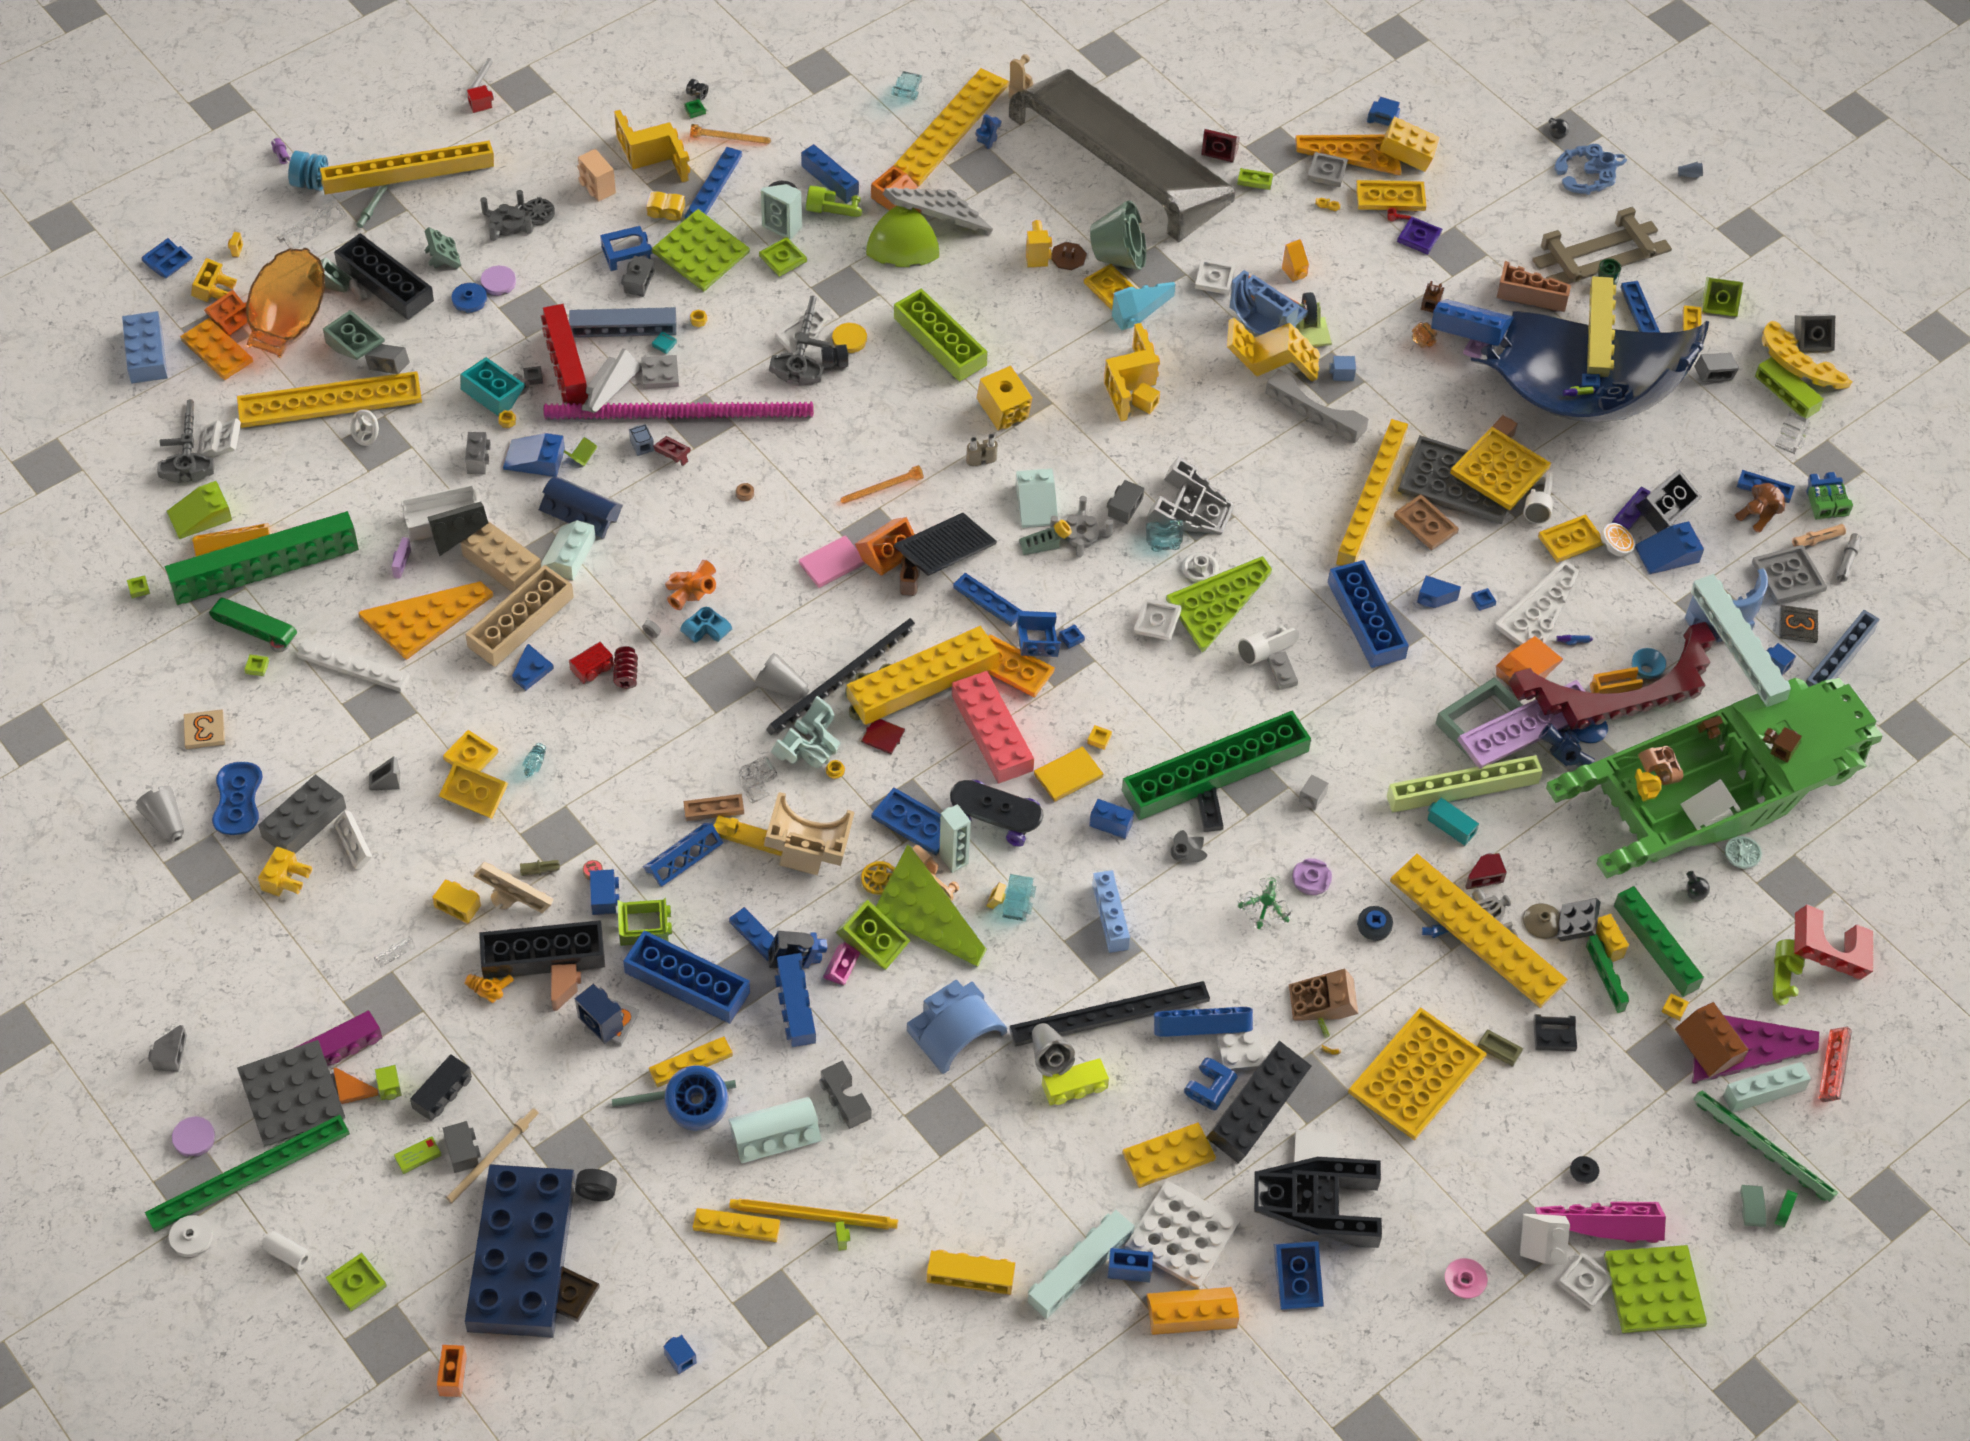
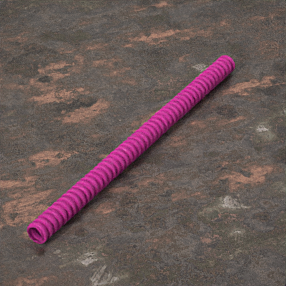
M812 401L810 403L776 402V404H773V402H770V404L768 402H765V404H762V402H759V404H756V402L754 404H751V402H748V404H745V402H742V404H739V402L737 404H734V402H731V404H728V402L725 404L722 402L720 404H717V402H714V404H711V402L708 404L705 402L703 404H700V402H697V404H694V402L692 404H689V402H686V404H683V402L680 404L677 402L675 404L671 402L666 404L664 402L663 404L635 403L634 405L632 403H629V405L627 403H624V405H621V403H618V405L607 403V405H603L597 412L593 413L582 410L581 403L578 405L576 403H573V405H570V403H567V405L564 403L562 405H559V403H556V405L545 403L543 413L545 420L548 418L576 419L577 417L579 419H582V417L585 419L588 417L590 419H593V417H596V419H599V417L602 419L604 417H607V419H610V417H613V419H616V417L619 419L621 417H624V419H627V417H630V419L633 417L636 419L638 417H641V419H644V417H647V419L650 417L652 419H655V417H658V419H661V417H664V419L666 417H669V419H672V417H675V419L686 417L688 419L689 417L717 418V416H720V418H723V416H726V418L728 416H731V418H734V416H737V418H740V416L743 418L745 416H748V418H751V416H754V418L757 416L759 418H762V416H765V418H768V416H771V418L773 416H776V418H779V416H782V418L785 416L788 418L790 416H793V418H796V416H799V418L801 416L805 418L810 416L812 418L814 416V407Z

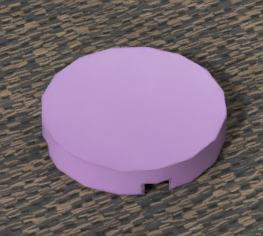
M492 266L482 273L481 285L491 295L499 296L505 292L509 293L516 285L515 273L506 266Z
M1308 858L1296 864L1292 874V881L1300 892L1307 895H1318L1324 893L1329 888L1332 881V872L1323 861Z
M189 1117L180 1121L172 1133V1143L177 1152L183 1156H201L208 1152L214 1144V1128L208 1120L202 1117Z

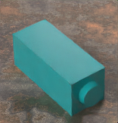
M1442 797L1429 806L1427 820L1464 846L1476 835L1479 823Z

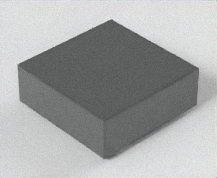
M541 366L523 368L524 378L530 382V385L543 384Z

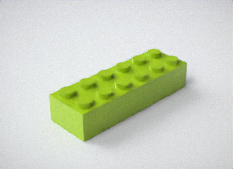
M922 288L894 304V319L959 382L987 366L988 351Z

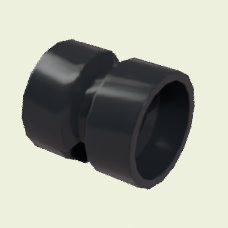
M846 344L836 345L835 348L831 345L821 346L823 369H831L835 365L838 368L848 367Z

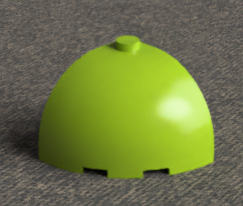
M895 206L873 228L867 242L866 255L882 264H885V262L895 264V267H910L913 264H920L921 266L939 258V244L933 229L915 208L912 207L910 210L902 206Z

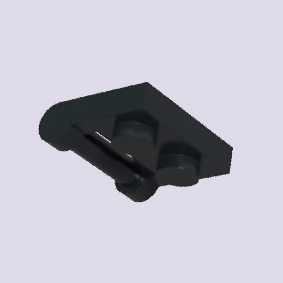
M1534 1014L1535 1050H1577L1575 1016L1545 1017L1541 1016V1014ZM1541 1024L1568 1025V1029L1541 1028Z

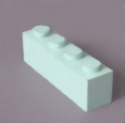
M958 804L946 808L941 813L939 856L952 873L969 864L971 821Z
M1799 1062L1727 1085L1723 1097L1733 1113L1805 1091L1811 1078L1803 1063Z

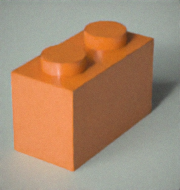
M442 1345L437 1379L439 1396H462L467 1360L465 1346Z

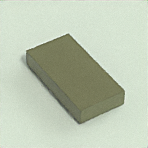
M1488 1029L1477 1046L1514 1067L1524 1049Z

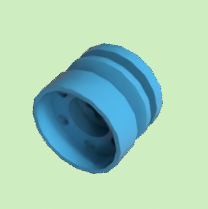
M294 151L288 169L289 184L294 187L304 188L307 186L308 189L322 191L320 168L328 167L326 155L318 156V154H312L310 156L308 152Z

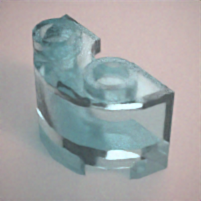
M903 71L901 76L897 78L896 86L892 87L891 95L916 100L919 94L916 90H918L919 83L922 82V75Z
M1183 520L1170 521L1167 525H1162L1159 522L1146 523V541L1151 546V550L1155 552L1170 549L1178 550L1183 541Z

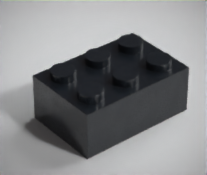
M1679 469L1635 506L1658 533L1674 523L1697 503L1702 496Z

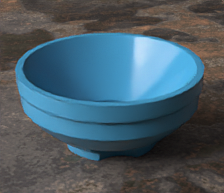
M1642 648L1634 653L1631 666L1632 668L1638 667V676L1645 679H1655L1660 677L1665 671L1666 659L1663 654L1655 649ZM1648 666L1652 669V672H1644L1641 667Z

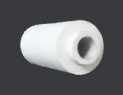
M275 1231L266 1234L263 1238L264 1251L298 1271L307 1265L311 1257L310 1251Z

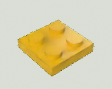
M467 730L443 755V760L453 765L454 761L482 771L499 752L498 748Z

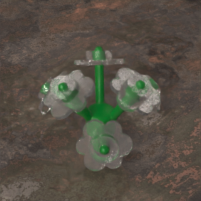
M1268 874L1266 878L1260 879L1259 884L1262 887V895L1259 896L1258 894H1253L1252 891H1248L1244 894L1241 893L1239 895L1240 900H1237L1238 908L1241 911H1245L1246 915L1249 913L1254 914L1260 909V901L1264 904L1260 918H1249V921L1257 929L1264 930L1271 927L1268 921L1263 920L1266 912L1269 914L1270 919H1277L1276 925L1279 922L1282 924L1288 923L1292 918L1290 914L1293 910L1289 911L1287 902L1284 900L1275 901L1277 892L1282 889L1281 879L1278 876L1272 877V875Z

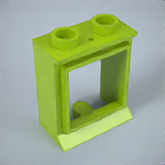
M666 898L663 900L635 902L617 900L620 946L634 945L644 930L669 942L668 935L672 934V923H668L667 917H671V906L666 905ZM660 912V928L628 931L627 914Z

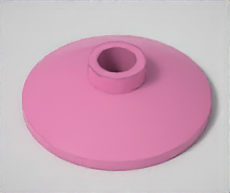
M1457 1259L1451 1262L1446 1269L1445 1283L1448 1289L1458 1297L1466 1299L1475 1298L1481 1295L1487 1286L1488 1278L1485 1269L1472 1259ZM1461 1280H1467L1468 1284L1463 1283Z

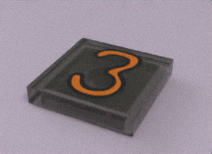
M1781 605L1779 638L1817 643L1818 610Z

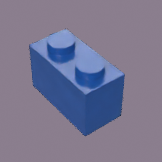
M1097 799L1090 814L1089 826L1126 839L1133 824L1134 811Z
M614 869L590 871L592 915L616 914L617 900L620 901L619 894H616V889H619V877H615Z
M1110 1248L1107 1278L1150 1283L1153 1252Z

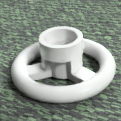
M368 410L357 411L351 419V435L358 444L369 446L374 443L378 436L379 426L377 419ZM362 415L368 416L370 420H364ZM357 419H358V422H359V424H360V426H359L360 431H359V434H358V435H357V432H356V422H357ZM364 435H372L369 440H363Z
M1198 552L1190 554L1184 559L1182 571L1189 580L1200 582L1217 575L1219 566L1211 555ZM1192 559H1194L1193 564H1188ZM1209 561L1213 565V572L1210 575L1206 571ZM1188 570H1195L1201 573L1203 577L1193 576Z

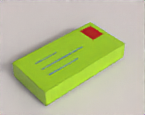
M433 1136L394 1154V1158L403 1174L442 1156Z

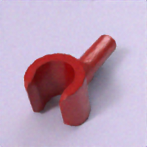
M1395 208L1387 210V218L1391 222L1396 219L1410 220L1411 216L1397 214Z

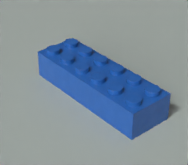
M1361 560L1330 569L1327 583L1370 667L1375 668L1406 659L1409 645L1365 561Z
M645 930L623 960L625 974L729 1024L750 994V980Z

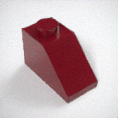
M1488 853L1479 858L1468 876L1465 885L1466 890L1504 883L1507 871L1500 853Z

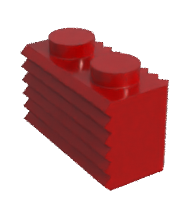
M601 641L569 660L570 670L583 684L593 681L598 674L607 672L614 666L612 653L608 651Z

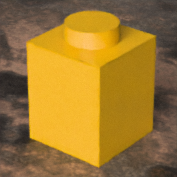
M1142 382L1138 388L1135 387L1132 391V405L1151 414L1159 404L1160 391Z

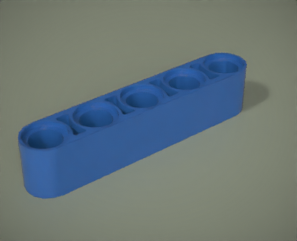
M1250 1007L1174 1010L1154 1013V1034L1159 1037L1239 1033L1253 1030V1009Z

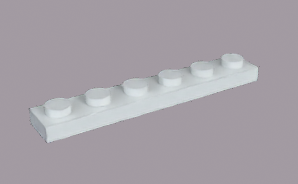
M306 639L297 653L299 659L402 692L410 678L409 673Z

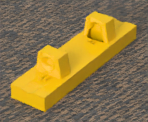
M718 815L714 827L722 839L782 856L783 851L764 846L768 830L739 822L738 819L732 817L729 819Z

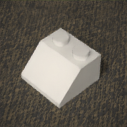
M1523 1214L1520 1256L1544 1264L1566 1265L1570 1227L1566 1216Z

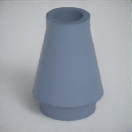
M1697 161L1684 166H1678V176L1699 178L1703 176V165Z

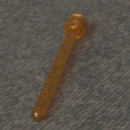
M691 124L690 137L692 138L703 135L764 144L771 143L769 137L702 129L698 124Z
M919 465L914 466L906 474L841 497L840 501L845 504L910 479L912 481L924 479L922 469Z

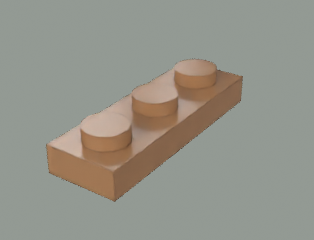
M742 794L683 801L686 821L717 818L718 815L726 817L744 814Z

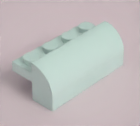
M809 1097L728 1119L732 1138L736 1143L741 1163L822 1141L816 1111Z

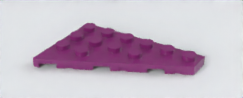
M1724 1015L1749 1050L1743 1062L1710 1078L1713 1080L1719 1076L1740 1073L1741 1070L1756 1069L1762 1065L1768 1066L1780 1063L1785 1059L1815 1054L1819 1050L1820 1032ZM1693 1057L1692 1083L1697 1084L1698 1081L1710 1079L1697 1059Z

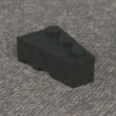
M481 501L427 517L439 556L489 523Z

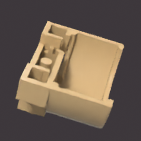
M779 792L764 846L783 851L779 866L818 876L821 861L841 866L855 813L847 810L846 814L839 820L828 823L813 822L794 813L787 804L786 794Z

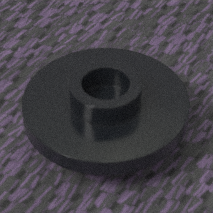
M1579 1156L1570 1165L1572 1177L1580 1183H1592L1599 1176V1166L1590 1157Z

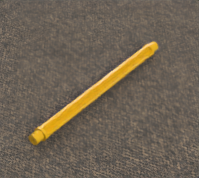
M739 1198V1200L730 1199L729 1208L737 1209V1211L833 1223L844 1221V1224L888 1230L889 1228H898V1219H890V1217L742 1198Z

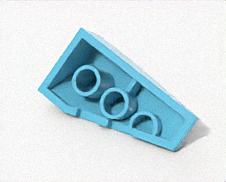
M1174 282L1156 284L1154 287L1144 285L1140 289L1129 287L1115 292L1112 318L1121 330L1134 327V324L1142 322L1174 297L1176 284Z

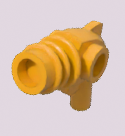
M469 974L464 984L474 990L479 996L494 1003L503 997L502 989L512 983L514 979L511 975H507L501 981L497 978H493L491 981Z

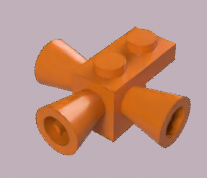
M702 560L695 572L672 573L665 586L668 590L677 591L667 597L668 603L674 609L682 610L686 601H699L705 594L713 593L716 589V581L712 577L716 573L714 565L707 560Z

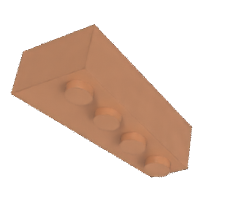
M1505 261L1496 298L1565 312L1571 285L1553 278L1545 279L1537 272L1534 274L1526 272L1525 268L1510 266V262Z

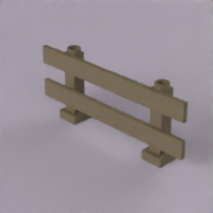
M1632 206L1618 211L1615 224L1617 227L1623 226L1625 229L1565 248L1560 241L1562 234L1559 230L1543 234L1541 248L1544 251L1549 249L1550 253L1534 257L1532 261L1539 270L1559 264L1563 272L1548 276L1546 279L1553 278L1569 284L1597 275L1599 264L1604 260L1601 259L1578 266L1574 258L1633 240L1639 248L1608 257L1618 261L1621 267L1670 252L1672 248L1665 239L1655 243L1652 242L1648 235L1657 233V227L1652 221L1639 224L1635 218L1636 210Z

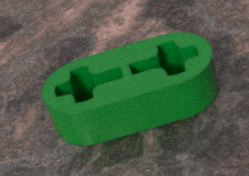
M1787 1189L1774 1224L1783 1228L1786 1226L1798 1193Z

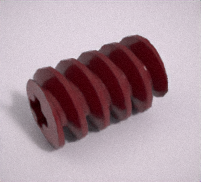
M619 647L614 652L613 682L621 688H634L637 685L638 655L633 647Z

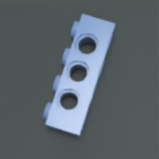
M1113 870L1093 873L1092 887L1108 951L1112 953L1129 950L1130 935Z

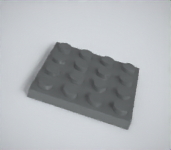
M318 1040L237 1067L264 1147L300 1135L338 1115L345 1119V1114Z

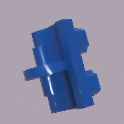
M988 114L984 115L981 127L976 129L975 132L977 136L976 141L984 144L987 149L992 148L993 142L998 137L996 133L997 128L1001 127L1002 121L997 117L992 118Z

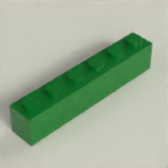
M1635 886L1618 893L1614 903L1615 909L1682 997L1698 990L1704 976Z

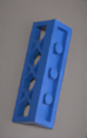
M703 823L649 861L643 868L646 873H652L658 885L662 887L724 842L712 823ZM712 833L716 842L711 846L705 845L706 836ZM692 846H700L697 856H689ZM678 856L685 857L683 866L680 868L674 867L675 858ZM662 867L669 868L668 876L662 880L657 871Z

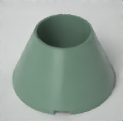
M1125 201L1094 222L1090 228V240L1093 253L1098 261L1141 270V267H1145L1146 239L1145 233H1141L1139 223H1142L1139 211L1132 201Z

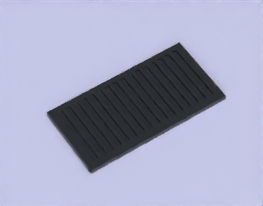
M962 512L895 543L894 547L929 576L995 545L997 541Z

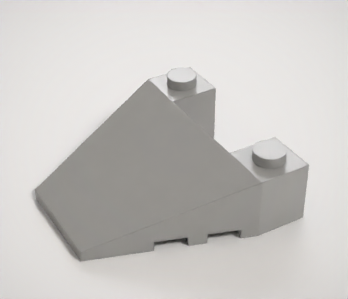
M1178 456L1169 467L1164 478L1165 481L1179 488L1174 502L1172 503L1160 496L1151 506L1145 520L1161 529L1222 534L1235 506L1219 490L1216 491L1209 484L1210 481L1207 478L1204 479L1197 472L1198 469L1193 464Z

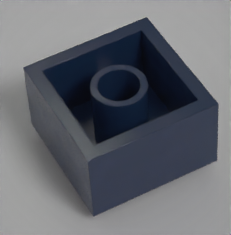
M593 983L574 998L578 1018L604 1044L623 1030L621 1007L616 1001L612 1002L608 998L603 988H598Z

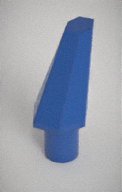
M1441 924L1432 925V927H1422V935H1432V938L1449 932Z

